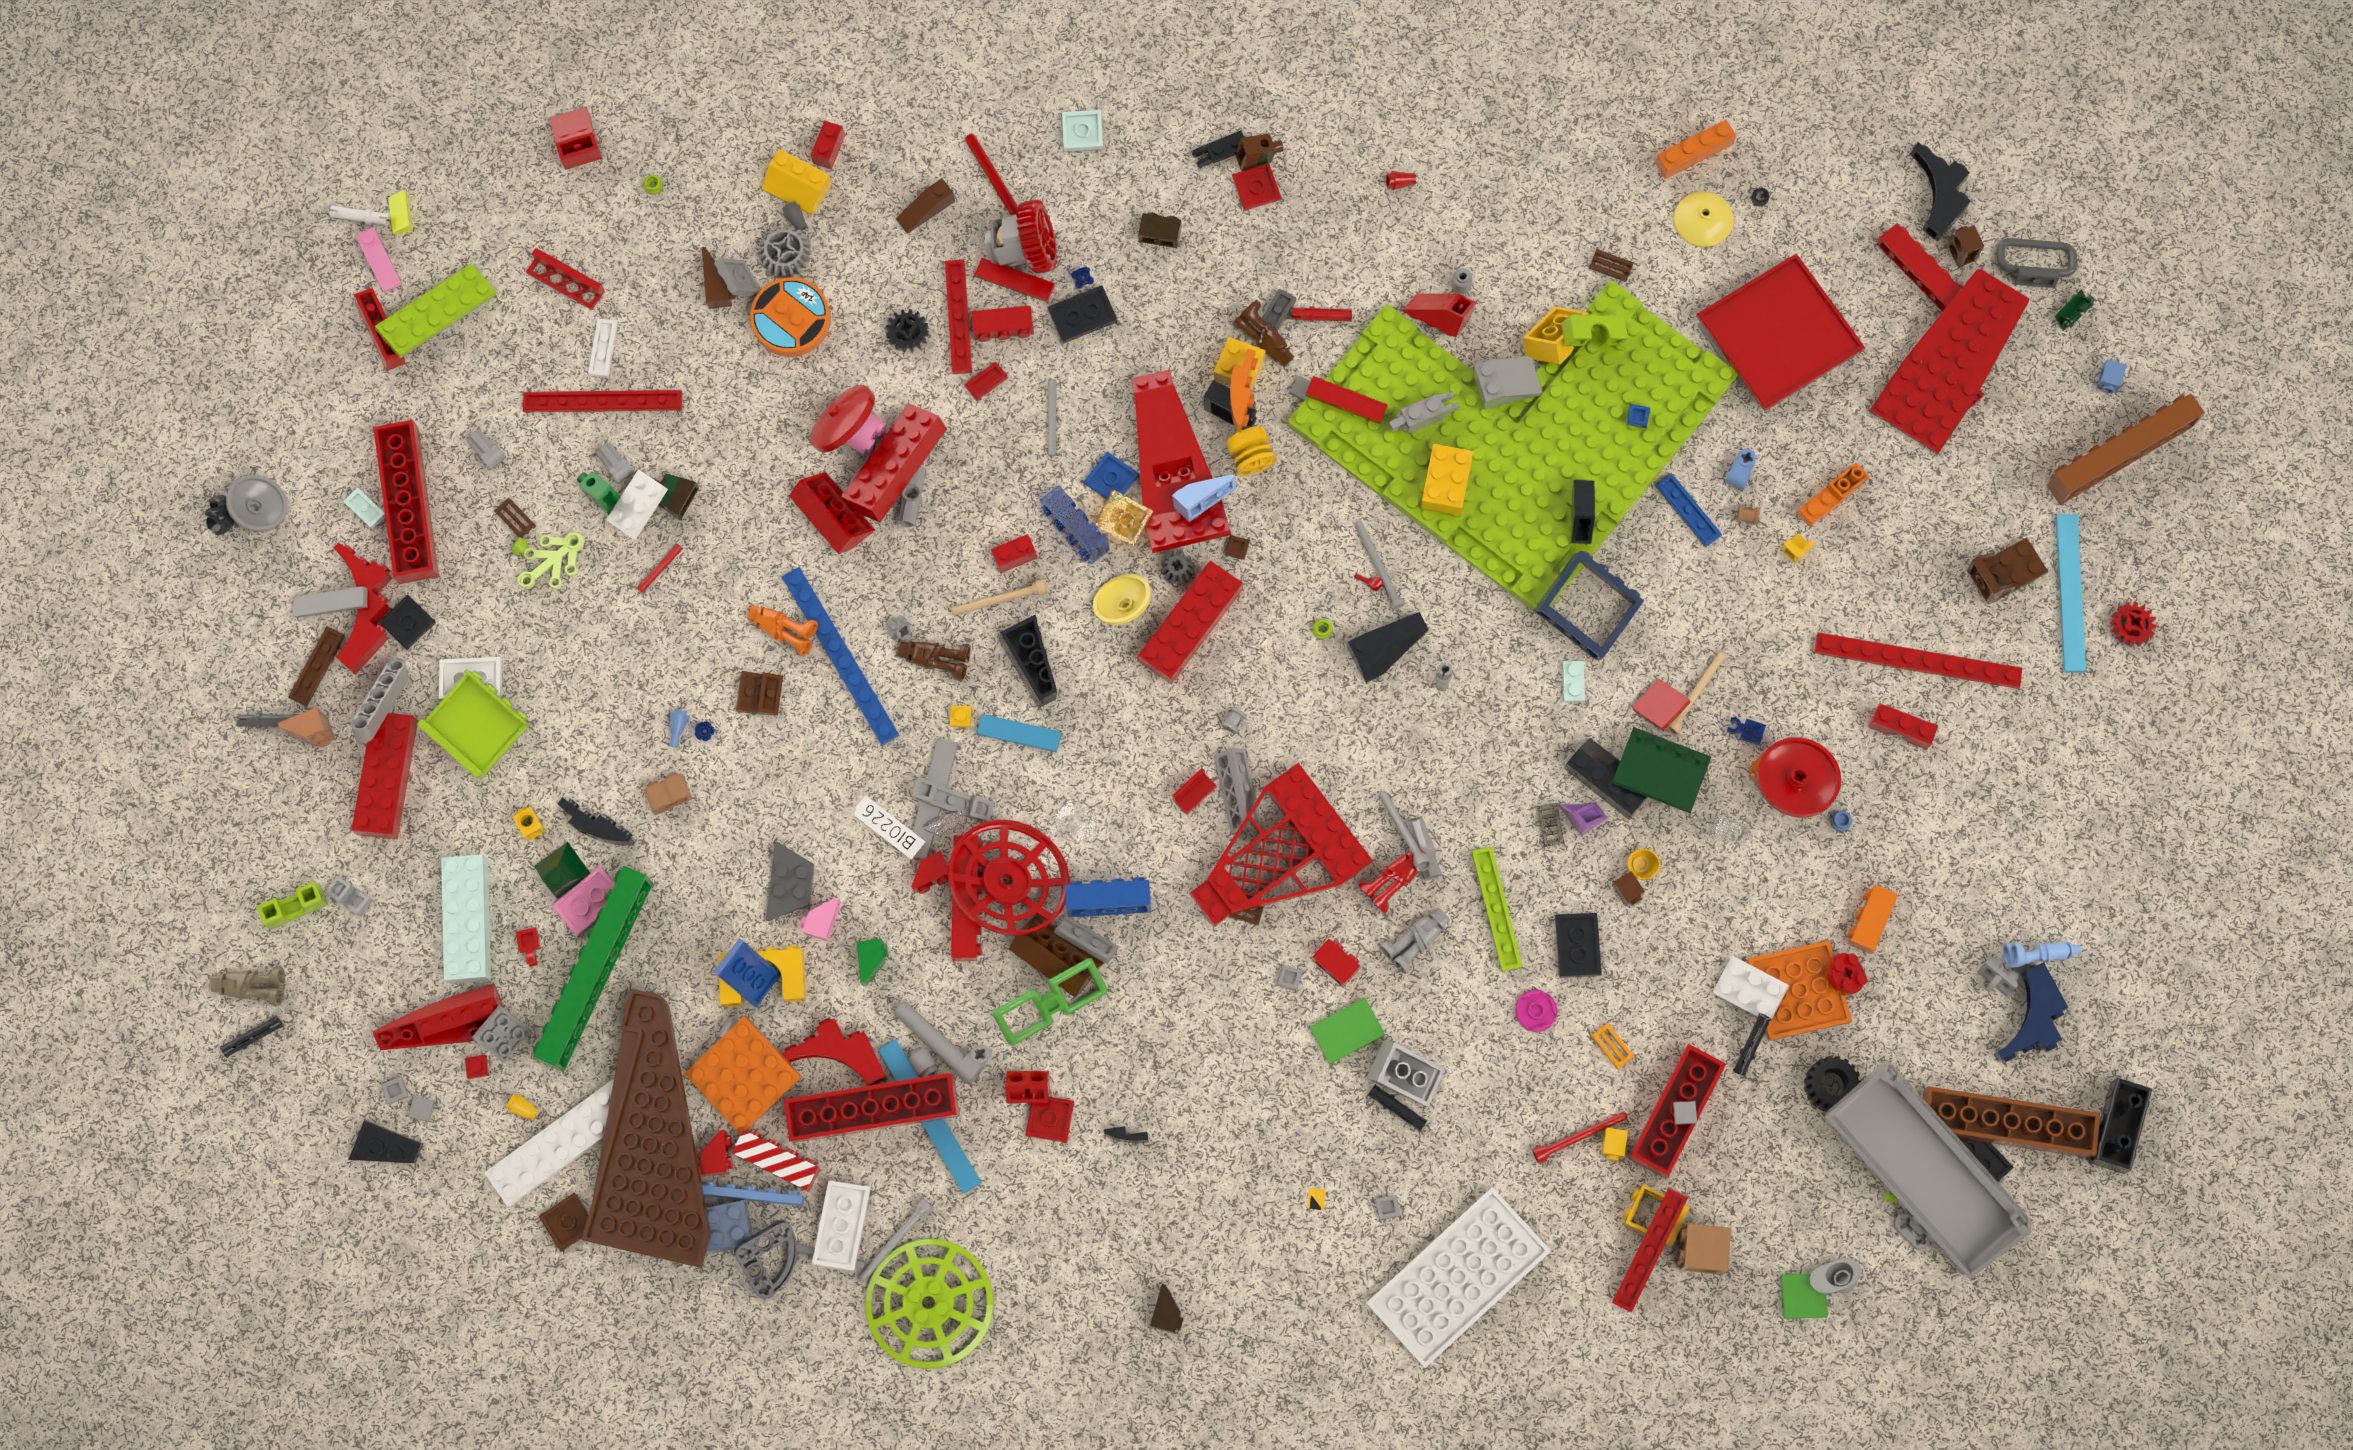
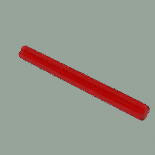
M973 133L965 137L967 145L1009 214H1017L1018 205Z

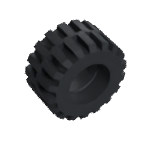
M1827 1056L1824 1059L1818 1060L1808 1070L1807 1076L1804 1079L1806 1084L1804 1091L1808 1093V1100L1814 1102L1812 1105L1821 1107L1820 1110L1822 1111L1830 1110L1861 1082L1858 1078L1860 1076L1859 1071L1856 1072L1854 1070L1856 1068L1855 1065H1850L1848 1063L1849 1060L1846 1058L1842 1060L1840 1056H1835L1834 1058ZM1832 1072L1841 1077L1844 1083V1091L1840 1095H1830L1823 1089L1821 1078L1825 1073Z

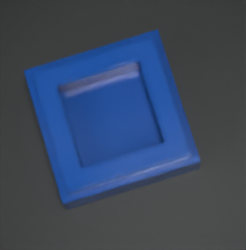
M1630 404L1626 425L1646 429L1650 407Z

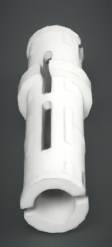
M334 205L330 207V210H333V212H329L331 218L361 221L368 225L375 223L388 226L390 223L386 220H390L389 213L374 212L372 209L359 210Z

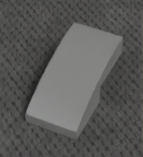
M339 876L334 878L325 891L326 894L360 917L373 901Z

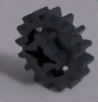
M902 309L901 315L895 312V319H888L891 325H886V330L889 331L886 333V336L889 339L890 345L895 344L896 350L902 347L903 352H906L907 348L914 352L915 346L920 349L921 342L926 344L925 337L929 336L927 331L929 326L928 323H925V317H920L918 311L913 314L912 309H909L908 313H905ZM905 325L909 328V336L905 332Z

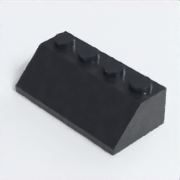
M1589 738L1569 759L1564 769L1630 820L1648 797L1612 784L1620 760Z

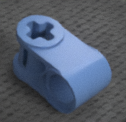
M1744 449L1740 451L1727 475L1725 483L1744 490L1756 461V454L1752 450ZM1745 458L1749 459L1747 463L1743 462Z

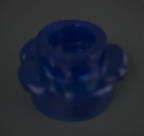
M707 721L700 722L695 727V736L698 740L708 741L715 733L714 727Z

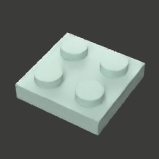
M1101 110L1062 112L1064 151L1103 149Z

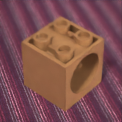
M1687 1223L1678 1233V1243L1681 1244V1250L1677 1252L1676 1265H1680V1271L1718 1275L1728 1272L1731 1228Z

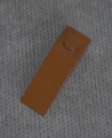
M943 178L926 188L896 220L908 234L955 202L954 193Z
M702 247L707 306L709 309L731 307L735 295L728 290L727 284L719 275L718 269L714 264L715 260L707 248Z

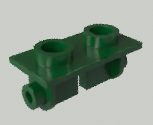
M2081 289L2055 315L2061 329L2064 331L2066 328L2073 327L2074 323L2082 316L2081 313H2085L2094 305L2095 299L2090 295L2086 297Z

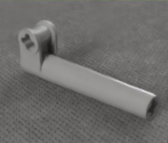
M906 1001L902 1002L894 1011V1014L968 1085L980 1075L981 1071L992 1060L991 1050L984 1045H976L965 1056ZM979 1051L984 1052L986 1056L984 1059L979 1058L977 1054Z

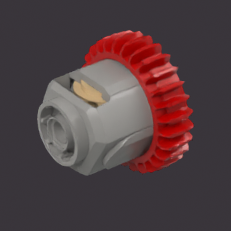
M1038 199L1024 201L1019 204L1017 214L993 220L991 230L985 232V246L993 264L998 263L1009 267L1029 264V268L1036 274L1050 272L1056 268L1058 251L1056 248L1055 230H1053V223H1051L1048 210H1046L1043 202Z

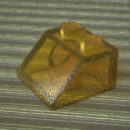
M1112 490L1094 526L1134 546L1152 510Z

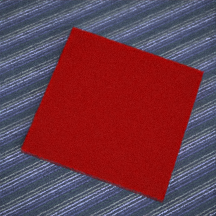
M1797 253L1696 315L1764 412L1858 355L1866 348Z

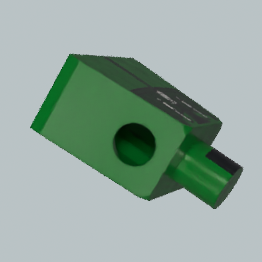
M583 472L578 476L577 482L580 483L579 487L584 494L609 515L620 499L615 489L594 472L589 474Z

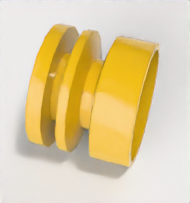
M1262 426L1244 429L1241 433L1234 434L1226 441L1230 456L1235 458L1233 462L1234 466L1237 467L1236 471L1241 477L1262 472L1270 468L1277 461L1276 454L1273 453V447L1267 445L1269 437Z

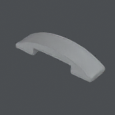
M921 777L916 778L911 797L939 809L985 822L990 821L995 803L978 796L972 797L939 786L936 782Z

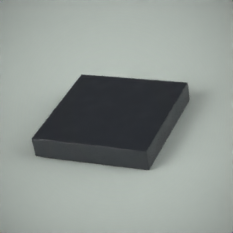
M406 595L378 623L408 650L436 621L409 595Z

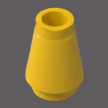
M513 1094L506 1105V1109L510 1110L509 1113L532 1121L539 1111L520 1094Z

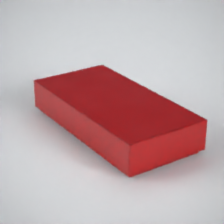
M994 362L964 384V386L973 398L978 401L1008 379V376L998 363Z

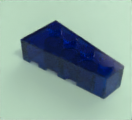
M1059 485L1040 499L1041 512L1046 517L1050 516L1053 519V526L1058 532H1064L1066 541L1071 547L1075 546L1079 550L1078 555L1084 562L1088 561L1092 565L1110 551L1108 537L1105 534L1101 535L1094 522L1088 523L1089 519L1080 508L1075 509V502Z

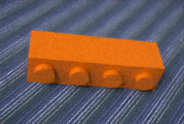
M1724 120L1659 153L1655 164L1664 179H1667L1732 146L1736 134L1728 121Z

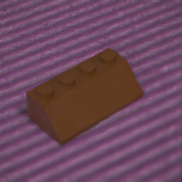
M1037 914L1020 930L1033 928L1043 923L1045 919ZM1052 924L1035 933L1015 936L1009 947V950L1016 956L1030 964L1049 980L1087 958L1093 960L1098 970L1104 963L1055 934L1056 927ZM1087 968L1061 982L1058 986L1076 998L1092 980V976Z

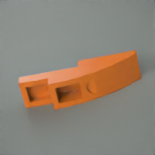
M1251 349L1247 350L1243 366L1234 364L1231 378V414L1236 431L1240 433L1242 427L1247 426L1249 420L1247 411L1248 408L1252 409L1255 400L1250 388L1253 379L1250 374L1252 370H1256L1258 359L1255 358L1256 351Z
M1856 462L1831 481L1825 489L1799 508L1796 513L1811 527L1854 493L1870 476Z

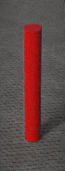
M676 544L638 585L637 590L643 593L683 548Z

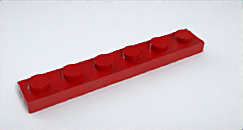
M965 260L945 261L952 374L972 373Z
M1668 1187L1612 1301L1613 1304L1632 1313L1687 1202V1195Z

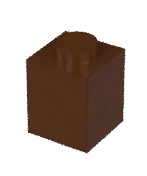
M1632 871L1613 882L1612 886L1625 906L1630 903L1634 906L1643 900L1642 896L1645 891Z

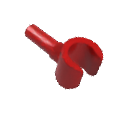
M1357 573L1354 578L1367 584L1373 591H1378L1383 586L1382 580L1377 576L1372 580Z

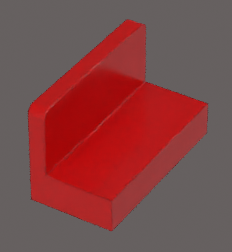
M1201 768L1172 795L1173 801L1188 815L1217 788V785L1205 774V770Z

